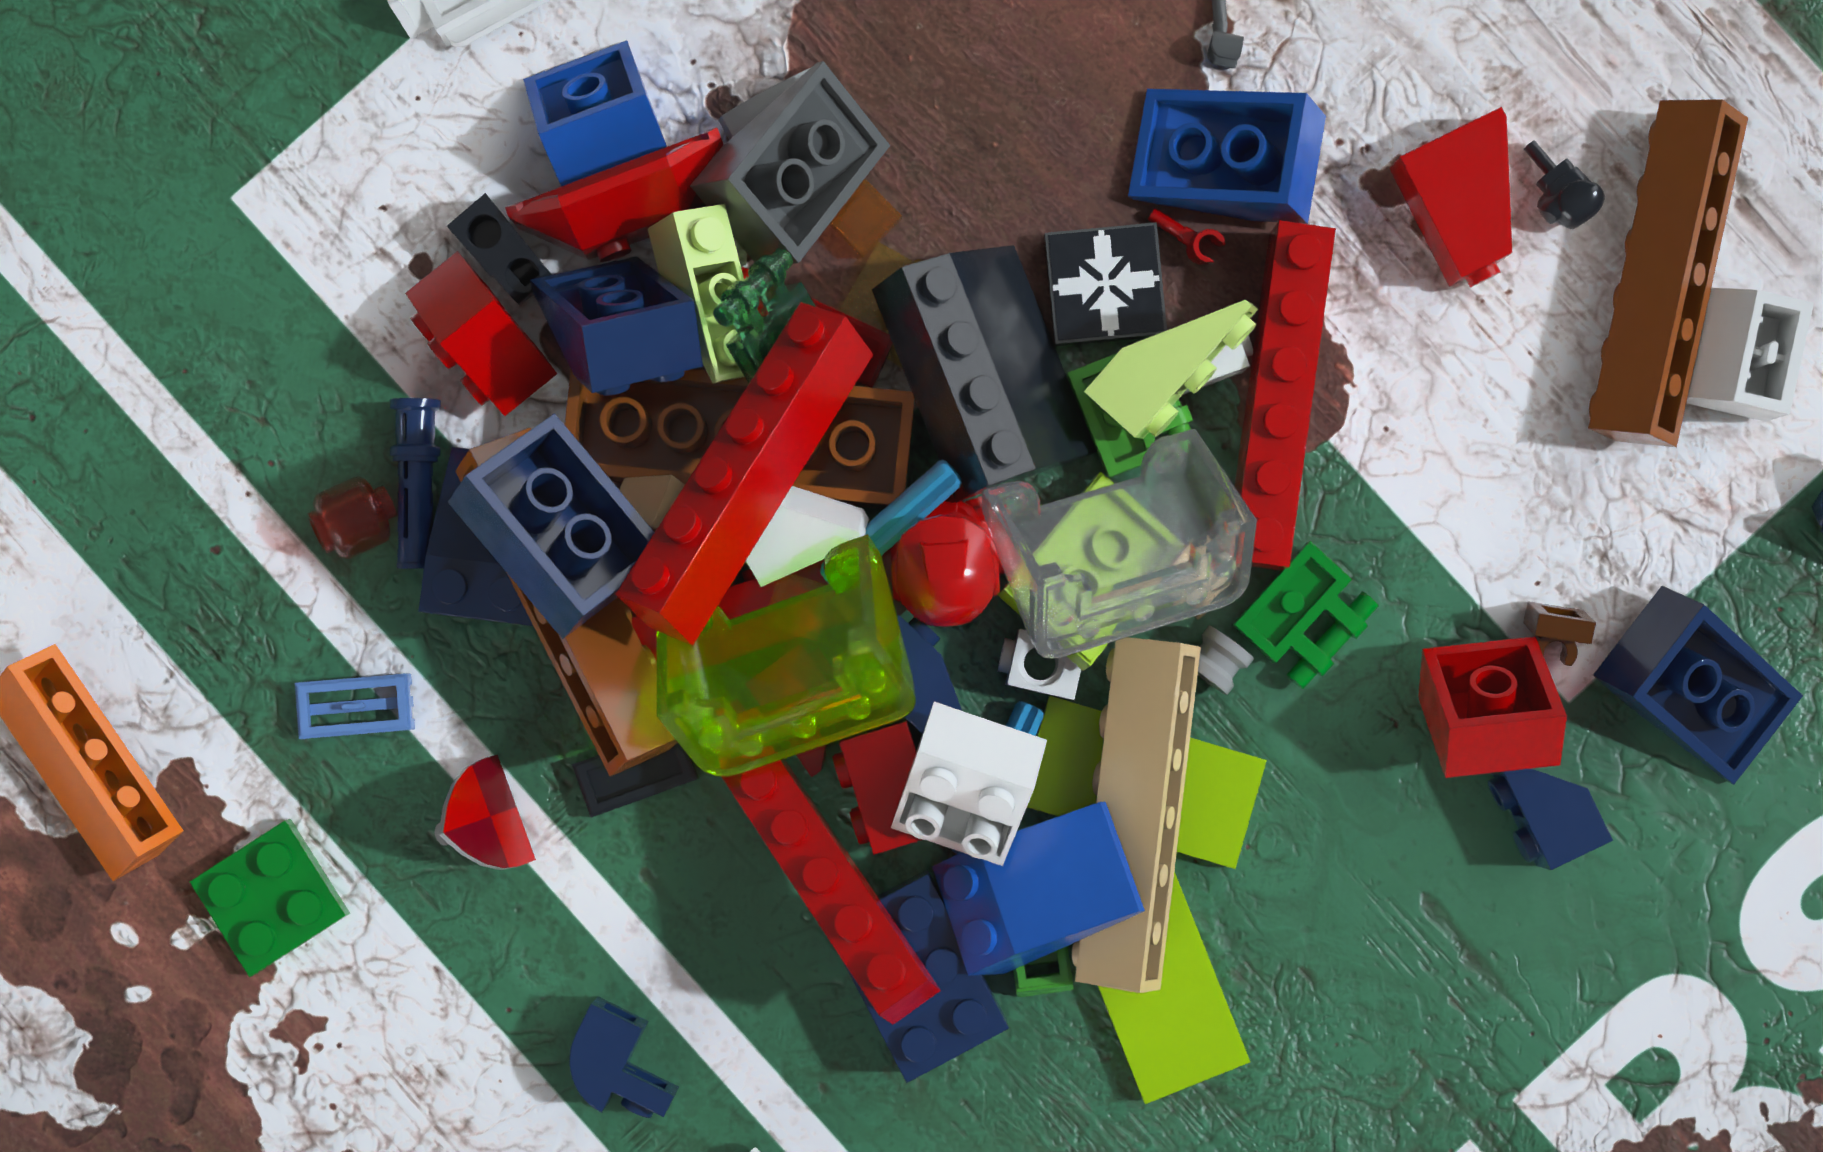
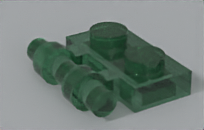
M782 248L776 249L770 255L759 257L749 267L748 277L744 281H735L722 293L721 303L713 311V316L720 325L729 327L733 324L738 332L726 344V347L748 383L754 377L800 302L815 306L802 281L787 286L784 284L786 271L792 266L793 258L787 250ZM759 298L764 304V307L760 311H758L757 309L759 306Z

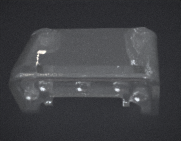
M1195 428L1164 436L1154 441L1143 456L1139 477L1051 503L1040 505L1039 495L1034 487L1028 482L1023 481L1005 482L982 490V512L1027 634L1038 654L1044 658L1055 659L1223 608L1241 597L1248 587L1257 519Z

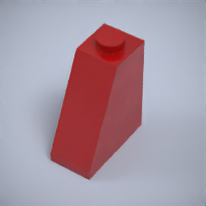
M1502 107L1400 156L1389 168L1449 287L1465 279L1470 288L1489 280L1501 273L1497 263L1512 254L1507 116Z

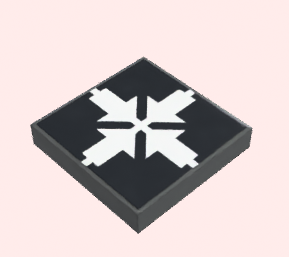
M1157 222L1048 232L1044 234L1054 346L1149 338L1167 331Z

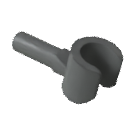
M1212 0L1213 33L1207 53L1208 60L1214 65L1236 68L1237 61L1241 56L1244 36L1226 33L1228 26L1226 0Z

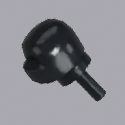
M1535 140L1524 148V151L1545 174L1536 185L1543 192V195L1537 202V207L1546 222L1549 224L1558 222L1566 228L1575 229L1598 213L1605 200L1604 191L1598 184L1591 182L1577 166L1574 167L1568 158L1556 166Z

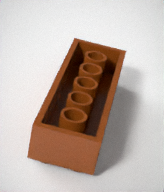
M690 369L684 371V376L677 380L656 382L649 379L630 384V388L620 394L600 395L596 392L591 393L574 376L571 370L565 426L611 481L623 482L624 478L673 475L685 485L754 375L712 383L707 371ZM854 386L792 486L853 506L885 509L906 490L915 407L913 393L911 391Z

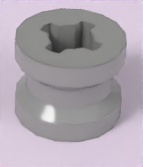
M1209 625L1201 634L1203 643L1200 645L1197 676L1221 693L1228 695L1234 687L1233 677L1239 669L1248 668L1254 658L1232 639Z

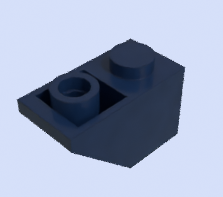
M1534 769L1492 773L1494 778L1488 780L1490 792L1502 811L1509 809L1518 830L1513 832V838L1520 853L1528 863L1534 861L1538 867L1553 870L1613 841L1588 788Z

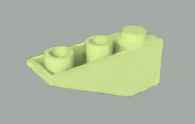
M725 204L671 213L649 227L648 233L659 274L694 300L702 363L712 383L755 375L764 361V355Z
M1243 300L1123 347L1084 392L1133 437L1144 439L1149 432L1154 437H1157L1177 416L1179 411L1173 405L1184 392L1189 389L1195 394L1213 376L1217 367L1211 362L1227 345L1232 350L1236 349L1252 332L1256 323L1250 318L1258 309L1247 300Z

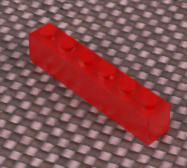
M1279 220L1269 233L1224 563L1273 570H1282L1290 567L1336 228Z
M800 302L616 593L648 627L691 646L698 639L873 356L871 350L846 316Z
M737 699L693 730L694 737L877 1014L894 1025L939 993L941 990L757 717Z

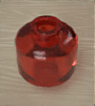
M359 476L350 478L316 494L313 499L314 511L307 513L309 523L323 551L326 554L334 551L340 558L344 559L353 558L387 542L391 536V527L388 520L397 516L395 506L385 487L382 485L373 489L366 479Z

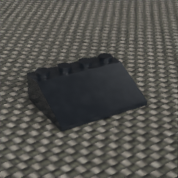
M1014 245L947 253L906 265L871 289L939 461H947L956 469L962 479L960 488L953 493L956 503L1097 452Z

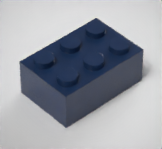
M555 413L465 475L448 501L450 506L562 639L618 597L616 595L617 591L655 533Z
M928 869L879 894L877 897L941 991L892 1025L877 1014L846 967L906 1083L1009 1029L1007 1019L984 975L968 976L943 898Z

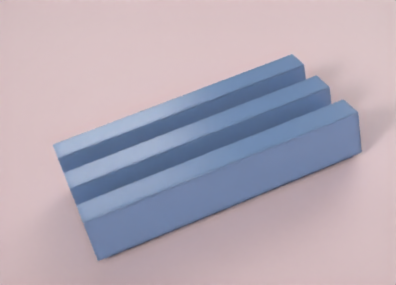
M411 674L295 683L299 739L414 730L415 718H412L411 708L414 707L413 696L410 695V685H412ZM396 686L397 697L320 704L309 703V693ZM398 708V720L311 727V716Z

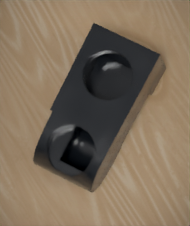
M486 193L447 225L450 231L490 277L493 276L519 306L533 295L530 280L552 275Z

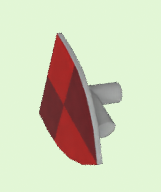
M498 754L478 760L464 768L451 784L443 804L441 822L436 825L434 831L437 841L442 845H451L459 854L480 866L497 870L516 868L536 860Z

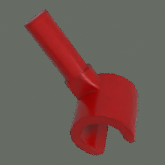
M1156 208L1148 218L1150 222H1157L1158 227L1185 244L1188 258L1198 265L1214 262L1211 258L1204 256L1200 252L1199 242L1201 238L1208 239L1216 246H1225L1224 237L1214 229H1205L1197 233Z

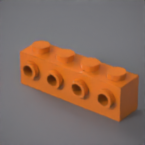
M53 644L5 668L0 675V717L111 880L115 881L159 856L183 832V829L58 646Z

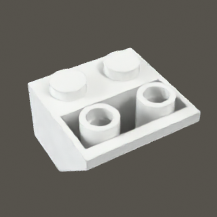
M1711 288L1687 404L1765 422L1789 415L1814 303L1761 290Z
M934 702L891 828L913 835L916 838L960 851L974 858L1003 866L1034 791L1047 740Z

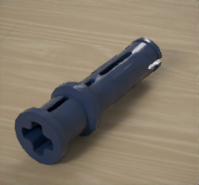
M430 398L390 399V408L396 411L395 445L390 447V456H393V462H398L397 569H424L426 552L433 527V462H438V457H441V448L435 445V411L441 409V400Z

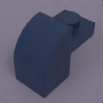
M597 997L590 1004L572 1042L570 1072L575 1087L583 1099L601 1113L610 1102L613 1093L623 1097L621 1105L637 1115L651 1118L653 1113L664 1117L679 1086L629 1062L649 1021L601 997Z

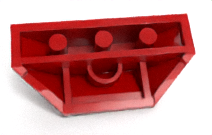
M716 127L700 135L586 178L505 207L509 219L518 229L585 259L591 260L598 257L602 263L613 261L629 254L632 251L631 244L650 238L648 228L671 213L700 208L702 200L690 185L724 144Z

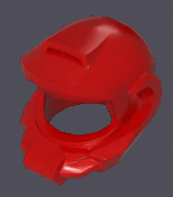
M953 494L928 516L907 529L902 534L900 540L891 547L893 599L897 602H902L915 618L926 625L949 627L969 623L980 615L992 597L997 596L1000 592L996 536L989 524L979 518L973 506L963 501L956 503Z

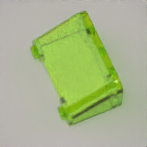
M868 534L841 543L828 552L824 561V573L827 581L830 583L828 585L730 620L723 610L717 606L693 646L657 631V717L695 764L705 773L714 776L737 775L899 720L907 716L914 709L916 703L915 683L881 554Z

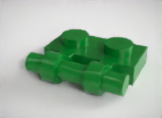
M1309 541L1291 559L1290 567L1282 569L1235 620L1232 626L1272 663H1277L1289 648L1293 650L1300 660L1286 675L1299 688L1304 689L1317 674L1322 677L1334 665L1331 658L1351 637L1357 639L1368 627L1365 621L1379 605L1365 592H1361L1349 606L1338 597V594L1348 585L1352 578ZM1325 611L1334 623L1313 643L1303 633Z

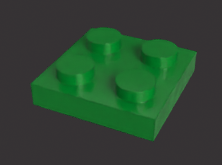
M291 819L284 820L189 881L249 978L351 914Z

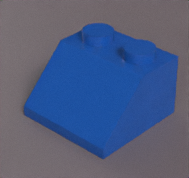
M627 40L523 79L539 137L561 187L667 147Z

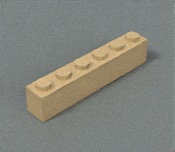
M1116 636L1115 648L1108 655L1106 675L1108 681L1111 682L1108 705L1101 712L1099 722L1100 735L1104 739L1101 762L1096 765L1092 786L1094 794L1097 795L1096 803H1107L1145 911L1073 944L1072 961L1074 966L1077 967L1075 982L1136 993L1161 990L1201 650L1199 646Z

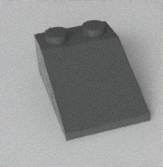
M821 61L812 66L725 143L690 187L707 207L725 204L734 239L759 268L796 264L806 255L887 151L890 144L825 62Z

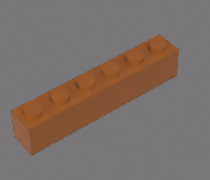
M1723 99L1660 100L1656 120L1652 123L1649 130L1648 140L1650 148L1644 174L1640 177L1637 184L1638 202L1632 228L1627 233L1625 239L1626 257L1621 280L1613 294L1614 312L1609 335L1603 342L1601 349L1602 367L1597 390L1592 395L1589 403L1590 422L1588 429L1617 442L1677 447L1748 122L1747 116Z
M531 427L469 449L455 471L460 482L465 475L530 431ZM508 575L610 777L670 750L687 735L681 707L673 697L667 695L657 675L658 666L652 651L646 645L641 644L631 625L632 616L630 608L619 597L562 639Z

